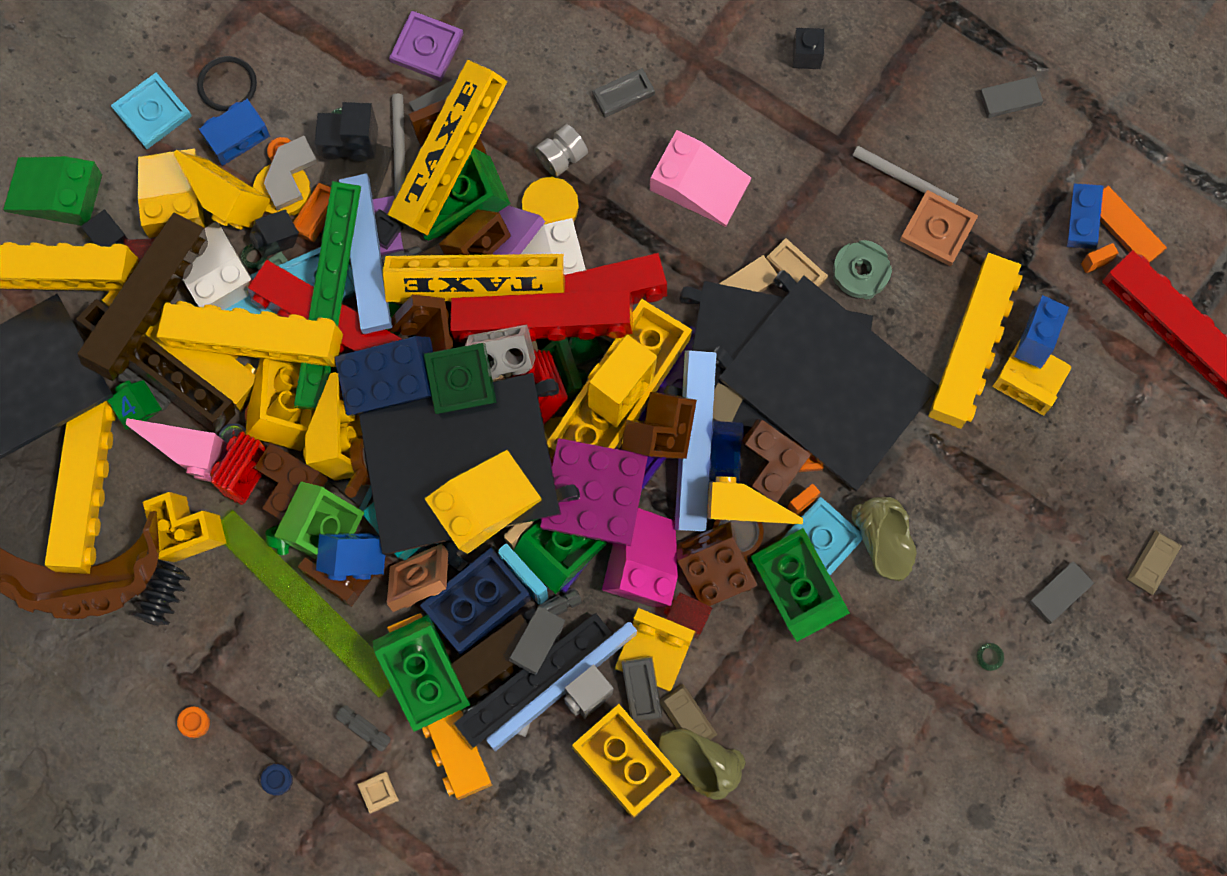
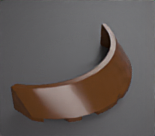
M157 511L149 512L142 535L130 549L111 561L92 566L90 574L54 572L46 566L25 561L0 548V593L16 601L21 609L32 613L35 610L52 613L54 618L84 619L87 616H101L122 608L125 602L136 595L139 596L146 588L156 569L160 553Z

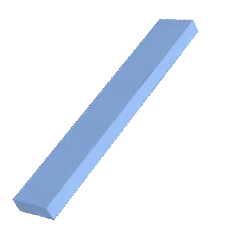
M367 173L340 179L339 182L361 186L350 254L361 331L363 334L392 328L389 303L385 299L383 264L370 179Z
M685 351L682 397L696 399L697 402L687 459L679 458L675 530L706 531L716 353Z
M627 622L491 734L486 740L494 751H497L565 694V687L593 664L596 667L600 666L635 637L637 629L631 622Z

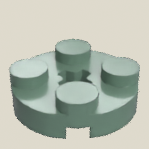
M861 240L858 243L845 245L838 252L834 261L833 280L835 284L852 297L873 298L886 287L891 277L892 267L887 258L888 254L880 245L872 241ZM862 263L868 265L866 270L870 273L859 275L855 265L861 266Z

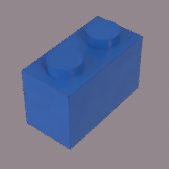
M248 99L243 102L234 103L227 112L218 117L208 119L199 128L203 139L222 166L270 137L265 123Z
M1074 183L1067 247L1097 248L1104 185Z
M1042 295L1029 316L1014 357L1041 369L1055 348L1069 307Z
M370 533L319 534L316 571L328 574V579L343 581L346 580V576L353 575L352 577L355 579L368 580L371 579V575L384 574L385 555L382 553L380 536Z

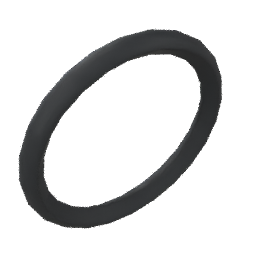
M223 56L210 61L201 70L198 77L197 87L201 99L209 107L218 111L227 112L231 105L225 106L212 102L206 96L203 88L207 72L215 65L223 62H234L240 64L248 71L251 78V87L246 97L240 102L246 99L250 101L256 91L257 79L253 68L244 60L233 56Z

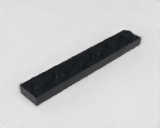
M597 613L593 614L551 647L536 675L525 669L521 670L453 723L452 726L472 750L600 646L613 633Z

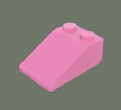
M676 130L651 176L650 191L726 227L747 189L751 177L703 142Z
M127 418V426L177 464L187 469L186 473L194 475L195 479L211 482L212 477H210L213 466L218 461L222 462L227 454L226 446L228 443L215 433Z

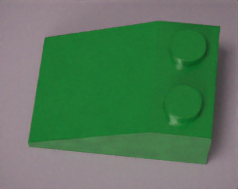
M473 147L428 236L423 234L425 240L429 241L453 232L477 209L499 212L511 204L489 155Z
M67 156L18 157L3 210L8 213L82 226L91 219L102 173L95 162Z
M540 519L522 535L513 551L550 590L557 594L608 542L540 529L542 521Z
M804 528L751 556L788 629L797 642L850 614Z
M429 615L373 640L374 653L413 732L470 706Z

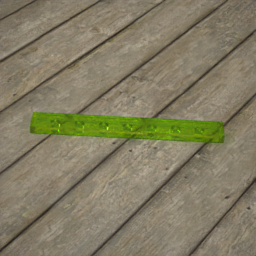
M232 510L221 520L226 539L225 545L342 662L381 698L391 688V685L374 653V649Z

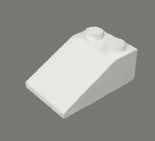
M572 218L544 224L521 253L564 254V275L586 270Z
M214 222L205 228L208 241L203 255L196 257L192 263L191 273L183 281L198 307L204 308V305H215L225 310L249 296L248 286L253 280L220 224Z

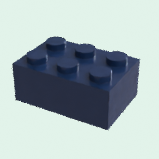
M414 336L335 356L346 415H359L432 397L424 354L433 352L430 337Z
M491 547L450 580L445 590L436 596L429 597L420 606L423 612L430 616L440 633L459 656L462 657L531 600L529 591Z

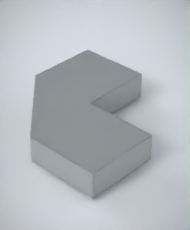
M305 136L278 147L265 178L264 185L277 211L303 199L292 174L317 163Z

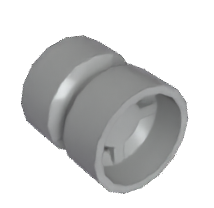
M565 124L553 134V140L547 138L534 148L539 161L553 177H558L566 171L569 162L576 163L588 154L586 144L575 129L568 124Z

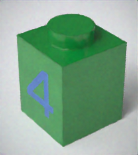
M130 380L123 382L114 389L116 391V394L113 395L114 397L107 400L125 430L131 429L126 425L127 418L147 422L162 411V408L144 380L131 383Z

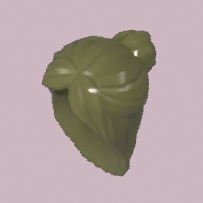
M874 497L865 501L864 504L855 505L852 511V521L855 526L860 528L862 540L873 561L874 569L879 575L889 580H904L912 571L917 554L916 546L910 535L909 515L906 510L892 497Z
M685 728L661 734L659 749L677 771L685 776L696 792L707 798L723 799L740 783L746 761L739 750L734 748L727 750L718 743Z

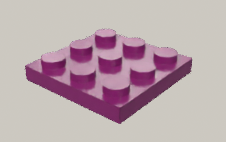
M558 438L552 466L556 489L573 484L579 489L580 498L569 502H559L561 515L542 519L540 529L631 546L648 456Z

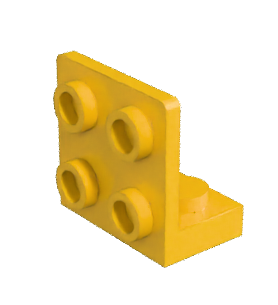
M1018 342L993 387L1044 416L1057 399L1056 395L1070 372L1071 365L1050 355L1041 369L1014 357L1019 345Z
M638 608L633 620V626L637 629V635L624 645L615 668L623 672L622 661L653 656L657 686L666 691H671L695 631Z

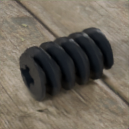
M159 559L158 563L162 568H156L153 573L157 579H150L147 583L152 590H143L141 592V595L147 601L136 602V606L142 612L131 613V616L157 627L170 624L164 617V614L175 613L169 606V603L180 602V599L174 595L175 591H185V588L179 581H190V577L184 570Z

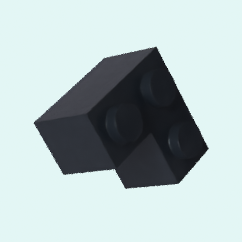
M342 102L341 114H317L315 147L319 156L329 160H336L339 157H350L356 161L376 158L378 124L372 103Z

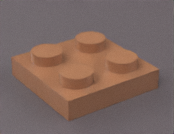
M927 190L900 241L951 267L978 215Z
M443 543L390 566L387 605L392 612L408 608L429 596H436L447 588L448 551Z

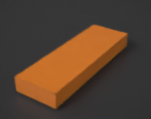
M1109 185L1103 189L1100 222L1129 253L1134 250L1137 254L1143 255L1149 263L1152 262L1167 247Z

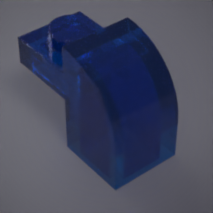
M713 421L709 482H716V477L723 476L736 477V483L739 484L743 423Z

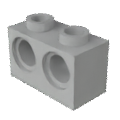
M527 325L469 335L465 346L478 343L486 344L487 354L491 355L494 359L489 361L492 380L498 378L501 374L512 372L513 375H520L533 368L536 357ZM518 348L522 351L523 355L515 356L510 353L509 349Z
M593 664L565 687V704L575 716L581 714L585 719L613 696L614 688Z

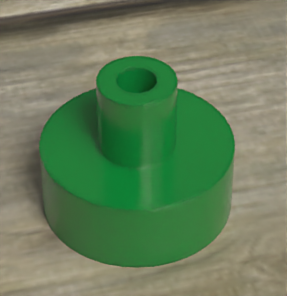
M279 525L270 527L265 531L267 546L277 548L278 555L288 554L290 545L274 536Z

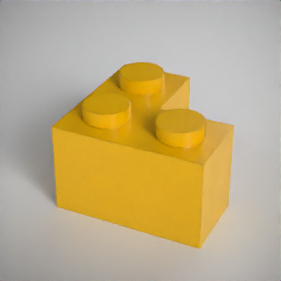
M167 492L143 501L146 518H148L149 512L157 511L159 560L177 562L226 544L220 515L206 511H200L191 515L186 496Z

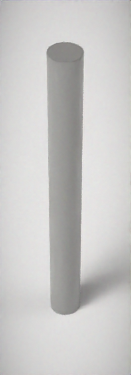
M398 93L392 95L395 198L406 178L403 95Z
M857 146L854 151V157L924 194L929 190L954 204L959 199L860 146Z

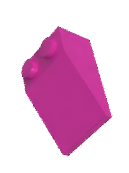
M638 508L631 546L613 543L602 591L651 607L671 606L678 578L675 521Z

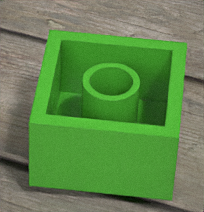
M300 482L274 536L315 559L318 554L319 534L355 533L365 512L321 486Z

